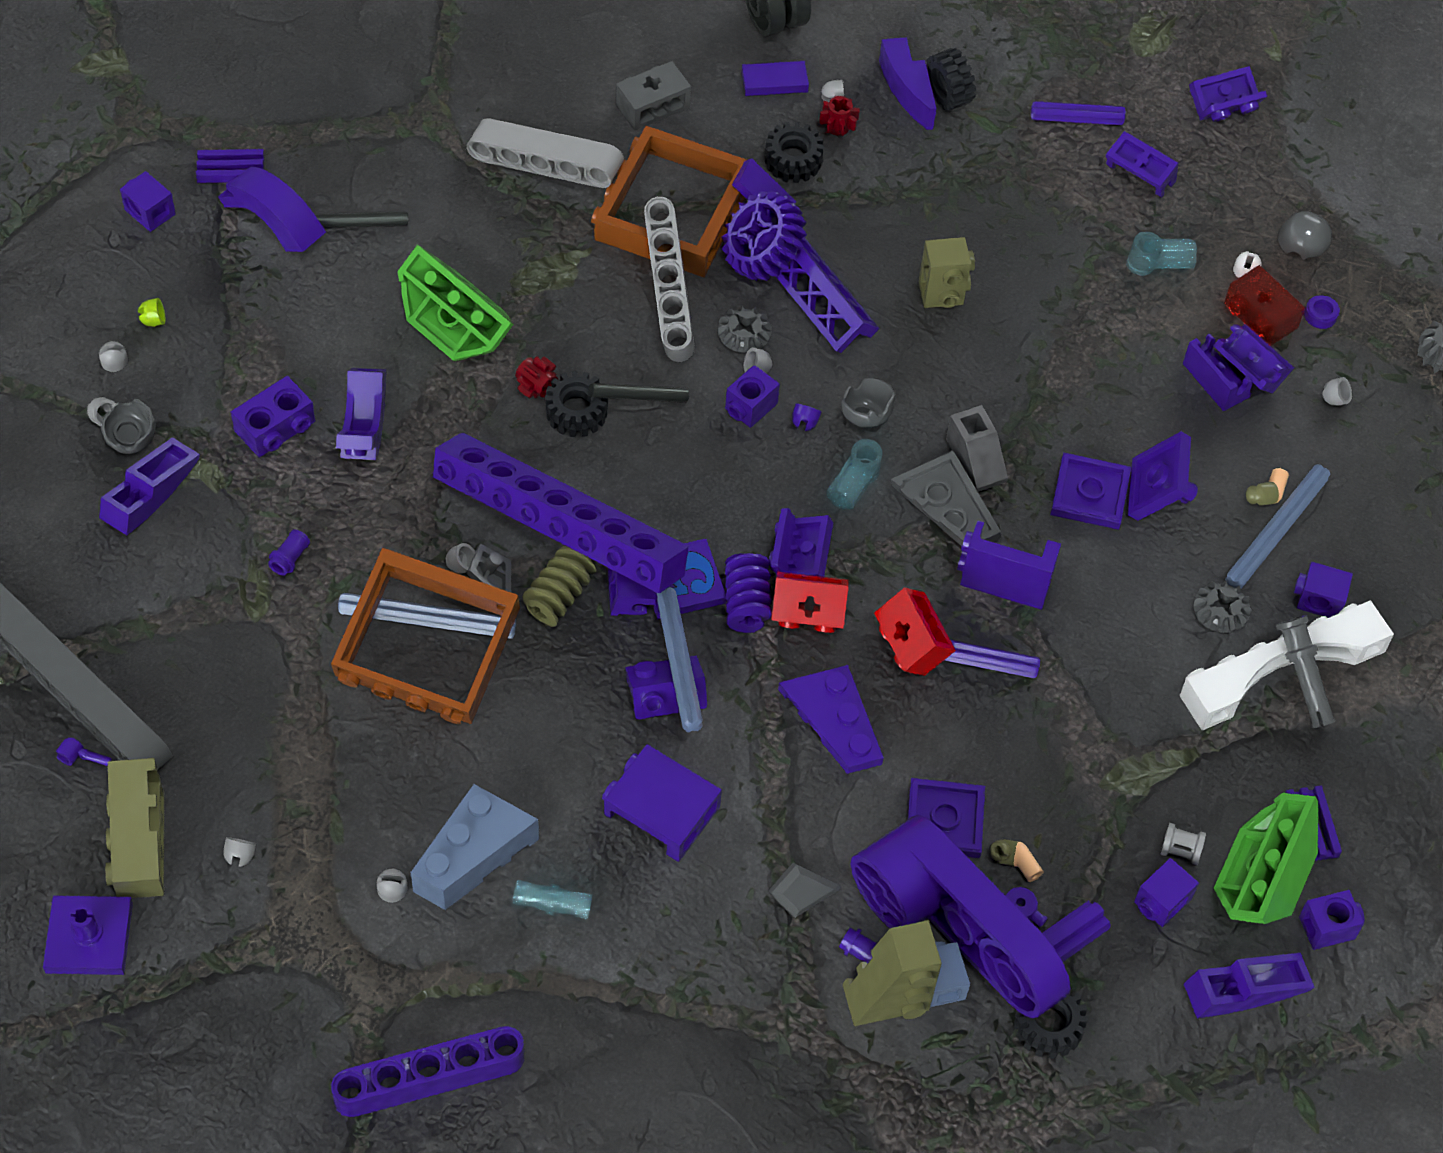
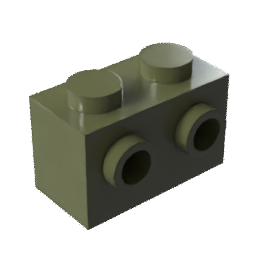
M965 237L925 240L918 281L924 308H950L964 304L966 291L971 289L970 271L975 269L973 250H968Z

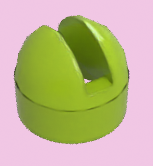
M159 298L147 300L139 306L138 313L141 314L139 320L142 324L152 327L165 324V311Z

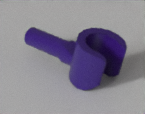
M71 737L65 739L56 750L58 753L57 759L68 766H72L78 757L108 766V761H112L111 757L85 749L79 741Z

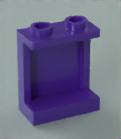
M977 521L974 532L967 531L962 544V553L957 570L963 572L960 585L1042 610L1061 544L1047 540L1043 555L1040 557L981 539L985 522Z
M646 744L639 755L634 753L628 759L624 767L625 773L619 781L613 780L606 788L602 797L604 800V815L611 819L616 813L667 845L666 855L679 862L720 808L722 789Z

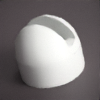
M1249 251L1241 253L1235 260L1234 274L1246 281L1256 279L1261 269V259L1256 253H1249ZM1245 263L1251 264L1250 269L1244 267Z

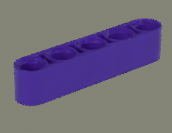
M499 1027L344 1069L335 1075L331 1083L334 1105L342 1115L357 1117L513 1074L522 1067L525 1060L523 1037L513 1027ZM506 1045L516 1049L513 1054L507 1056L496 1052L500 1047ZM465 1056H472L478 1060L471 1066H463L458 1063ZM429 1066L436 1067L439 1070L431 1077L419 1074L423 1068ZM388 1077H395L400 1080L394 1087L386 1088L380 1085ZM354 1087L360 1090V1093L354 1098L347 1099L341 1096L342 1092L348 1088Z

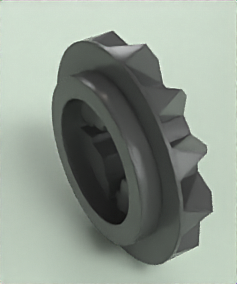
M743 305L738 310L729 308L726 315L720 317L718 336L721 342L733 351L747 353L750 348L761 349L771 338L772 324L769 323L767 314H760L756 307L752 310L745 309ZM739 323H742L744 326L751 325V331L748 332L746 329L739 330Z
M1211 581L1206 587H1200L1194 600V612L1198 620L1205 627L1220 633H1231L1241 629L1248 622L1252 611L1249 605V596H1244L1240 586L1234 588L1228 585L1227 581L1221 584H1215ZM1218 598L1224 604L1230 603L1228 612L1223 607H1216Z

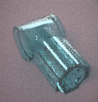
M1141 232L1133 240L1126 264L1137 275H1149L1155 268H1194L1197 252L1196 242L1192 239H1160L1152 232Z
M862 439L853 445L851 456L827 490V497L831 499L835 506L843 510H853L869 484L878 478L882 461V449L877 442L870 439ZM860 460H869L871 463H863Z

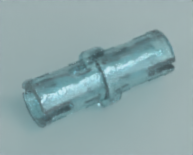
M517 880L512 904L546 910V914L554 915V912L588 919L593 894L560 889V885L551 884L550 887Z

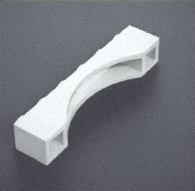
M1371 600L1358 606L1357 604L1348 605L1339 614L1330 618L1326 616L1320 617L1307 627L1312 644H1316L1318 648L1317 655L1314 656L1315 660L1339 661L1352 665L1359 664L1384 653L1394 635ZM1283 635L1278 640L1268 644L1265 642L1258 643L1250 648L1247 653L1240 656H1227L1216 666L1204 670V668L1196 669L1185 678L1180 697L1201 730L1233 718L1240 701L1253 685L1271 672L1294 664L1293 662L1289 663V660L1286 659L1285 653L1288 650Z

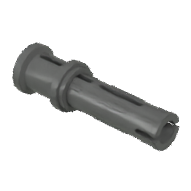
M1304 615L1276 624V628L1282 631L1288 650L1285 653L1286 659L1289 660V663H1294L1313 723L1312 726L1317 728L1321 727V724L1325 726L1334 723L1336 720L1333 717L1314 657L1317 655L1318 648L1316 644H1312L1306 625L1309 621L1308 616Z

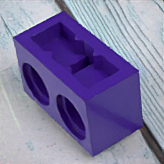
M288 375L230 411L234 432L258 458L268 452L277 450L283 442L297 433L306 431L315 422L313 402Z

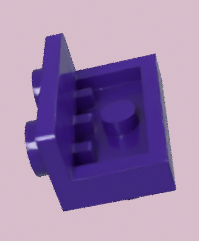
M1250 66L1196 80L1189 84L1200 121L1212 118L1213 122L1221 121L1230 117L1231 112L1238 110L1241 111V114L1250 113L1259 109V103L1268 97L1266 91L1258 92Z
M789 508L781 509L779 522L775 525L776 540L774 550L771 551L769 556L770 568L776 575L778 571L824 577L834 524L829 515L795 518Z
M697 655L689 656L700 709H704L707 707L705 675ZM669 660L659 662L642 661L634 666L625 667L626 680L633 697L636 719L679 713Z

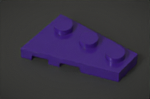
M848 665L779 682V692L785 699L789 698L798 709V715L821 737V743L847 774L883 764L882 752Z

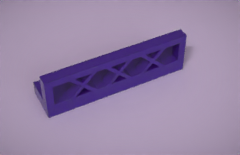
M806 238L800 239L804 248L797 249L795 254L798 260L791 259L790 269H780V275L776 278L837 352L842 353L859 334L871 338L880 328ZM798 274H807L810 277L809 291L800 292L797 289ZM825 296L828 299L827 314L818 315L815 311L816 297ZM835 320H845L851 327L840 339L834 334Z

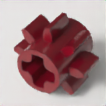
M835 96L829 102H823L819 123L826 124L827 133L844 136L849 130H856L860 108H853L851 98Z
M538 356L534 359L532 357L526 358L516 370L515 376L520 383L517 389L529 399L532 396L536 399L539 396L544 398L547 387H551V381L554 378L558 380L557 374L553 372L556 365L545 356L541 359Z

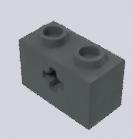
M673 61L655 66L646 72L634 77H628L616 83V106L634 131L690 108L691 85Z

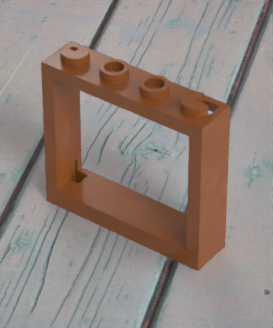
M645 126L640 137L636 136L633 139L630 155L627 160L624 159L619 168L615 183H611L607 187L603 205L601 207L597 206L593 212L591 223L595 224V240L650 259L647 229L614 217L648 154L729 180L730 183L698 245L680 240L684 271L705 278L723 243L721 237L728 233L725 224L731 223L733 219L731 213H737L739 211V202L743 203L745 197L732 183L747 159ZM663 244L660 247H658L657 250L660 252H667L670 249H672L673 246L670 244Z
M382 548L331 662L334 674L338 677V681L347 686L356 688L359 684L371 688L373 694L383 699L391 700L392 697L406 701L407 706L414 710L426 712L427 709L441 713L440 717L448 722L460 724L463 721L472 724L520 610L519 597L517 594ZM390 577L501 615L465 704L352 664Z

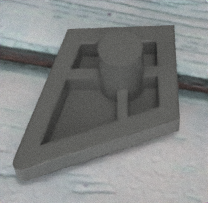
M479 544L470 563L467 575L471 579L511 592V560Z
M792 863L768 892L791 916L796 918L839 891L841 886Z

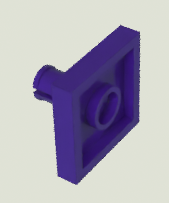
M1180 431L1132 458L1128 516L1139 521L1177 500L1187 504L1188 501L1191 502L1196 497L1198 487L1196 484L1188 481L1191 437Z
M53 896L43 963L45 974L124 975L133 907L131 897Z

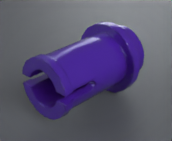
M293 529L278 550H274L269 554L270 560L268 565L271 570L282 576L293 572L295 569L294 563L310 544L309 538L303 532Z
M849 928L839 948L845 951L844 955L846 957L851 954L868 964L872 959L871 950L877 943L862 935V929L858 928L856 931Z

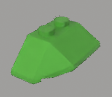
M416 245L397 271L399 282H401L402 299L407 322L453 361H460L494 352L514 325L502 308L459 272L420 245Z
M1281 793L1274 799L1275 803L1261 810L1240 828L1214 886V890L1230 919L1267 924L1292 915L1318 855V800L1316 796Z

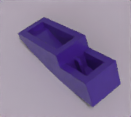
M907 37L882 39L879 63L892 93L914 120L926 130H933L937 108L925 60L912 61Z
M172 437L126 469L125 481L101 497L99 519L127 536L169 498L198 462L200 454Z
M1301 953L1237 959L1228 967L1197 970L1184 983L1197 1019L1264 1006L1303 994L1314 988Z

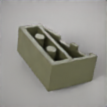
M155 758L108 761L109 794H107L106 804L107 813L110 816V828L106 829L107 850L111 851V862H106V883L108 886L113 885L117 897L164 896L165 793Z
M929 920L890 928L871 950V961L868 964L867 962H861L856 967L858 976L855 979L847 978L842 984L854 1026L901 1016L904 1019H914L922 1016L930 1009L942 963Z

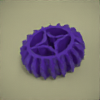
M760 191L757 197L749 195L747 204L739 202V211L731 213L733 218L731 223L725 224L728 233L721 237L724 243H726L721 249L727 255L725 260L737 273L751 280L757 281L760 279L768 281L770 276L779 277L781 268L789 270L788 263L791 259L798 260L795 254L797 249L804 248L802 242H800V239L807 235L803 229L807 223L801 216L803 212L791 199L777 192L765 193Z

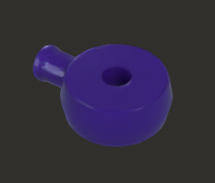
M1016 887L1007 892L1005 896L1029 920L1037 924L1038 927L1044 925L1047 917L1038 912L1037 898L1032 891L1027 888Z

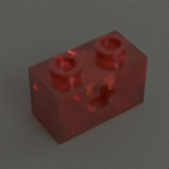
M1260 265L1230 283L1224 304L1234 316L1242 320L1270 346L1296 330L1305 311V307Z

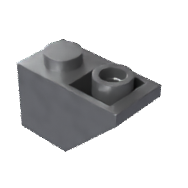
M980 405L951 415L946 440L977 492L1006 483L1008 476L998 433L983 406Z

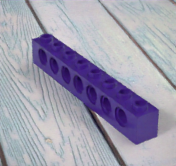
M463 432L435 448L433 478L657 593H661L685 576L688 545Z

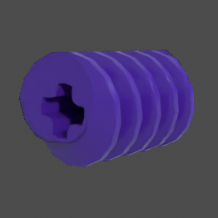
M734 554L725 561L727 625L737 632L754 633L764 627V621L772 616V609L769 607L771 604V596L769 595L771 585L768 582L770 580V572L767 570L770 560L761 554Z

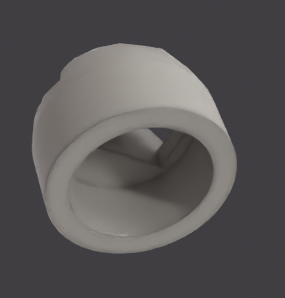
M832 80L822 87L821 97L823 101L829 102L835 96H844L842 80Z
M110 341L100 348L99 359L101 366L105 370L116 372L122 370L127 365L128 356L126 349L119 342Z
M750 348L745 355L743 366L745 372L753 365H756L767 374L770 372L773 363L768 352L758 348Z
M1341 377L1328 381L1322 392L1324 400L1330 405L1336 406L1350 403L1352 390L1348 380Z
M105 397L95 398L87 406L89 419L93 423L102 426L104 416H100L97 412L98 408L107 414L116 403Z
M461 543L452 547L445 558L446 566L457 574L466 573L475 550L467 543Z
M226 837L223 851L225 860L232 865L235 856L240 858L239 867L247 865L254 856L256 843Z
M394 868L386 869L380 873L376 882L378 895L386 902L400 901L405 897L408 890L405 875L400 870ZM385 880H396V881H401V884H400V883H398V882H394V881H385Z

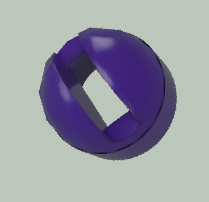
M796 403L792 412V422L796 428L799 427L801 421L806 422L804 431H809L816 427L822 412Z

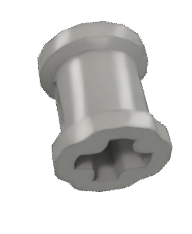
M1169 822L1160 855L1167 856L1168 853L1190 859L1191 864L1197 865L1206 833L1200 831L1198 834L1177 829L1175 824Z

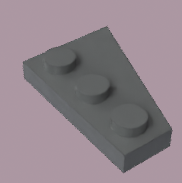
M954 451L891 479L893 488L961 546L966 532H974L977 521L985 522L981 539L990 542L1001 539L999 527Z

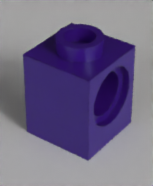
M147 171L129 180L120 188L124 210L149 232L176 215L172 193Z
M753 365L727 388L725 409L732 418L742 421L751 428L778 404L780 384L756 365Z
M1311 561L1307 573H1299L1294 593L1300 595L1297 609L1326 616L1327 618L1339 614L1346 604L1353 573Z
M1169 858L1140 886L1134 903L1138 905V909L1147 919L1155 920L1163 928L1192 900L1199 882L1173 859Z
M1350 890L1307 900L1299 915L1313 950L1355 940L1365 920L1363 909L1359 902L1354 901ZM1328 915L1338 917L1342 923L1333 922Z

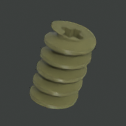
M567 546L559 548L555 557L549 560L547 567L541 570L539 577L533 580L531 588L526 589L524 592L523 602L526 608L541 623L550 627H556L559 622L557 616H564L567 611L565 606H572L575 599L573 595H581L583 591L582 586H587L590 583L589 574L596 573V567L589 557Z

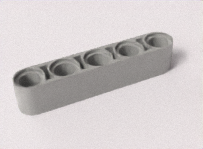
M489 118L481 120L466 145L468 153L481 162L598 188L610 186L624 161L621 151L610 144Z
M655 197L647 202L644 215L661 338L665 353L669 359L675 362H683L692 356L695 345L677 218L673 203L669 199ZM657 214H668L665 220L656 221L653 219ZM663 244H670L673 246L672 249H670L667 252H660L657 250L658 247H660ZM667 275L677 276V279L672 283L662 282V279ZM672 306H679L682 308L681 311L675 315H669L666 313V310ZM682 337L686 339L682 346L675 347L670 345L674 338Z

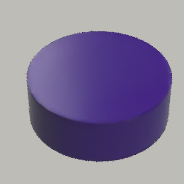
M1318 295L1308 301L1304 317L1313 327L1327 329L1336 323L1340 308L1334 299Z

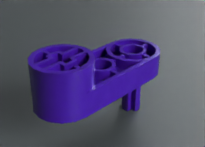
M920 815L910 817L852 856L851 859L852 875L860 893L868 906L889 928L922 922L928 918L951 943H958L960 953L1011 1006L1029 1018H1038L1068 996L1071 990L1070 980L1063 962L1111 927L1110 921L1104 916L1103 908L1098 903H1091L1088 900L1041 933L935 824Z

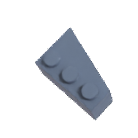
M473 784L411 871L413 892L444 910L448 909L481 884L485 876L497 867L505 866L511 861V857L525 846H531L538 841V819Z

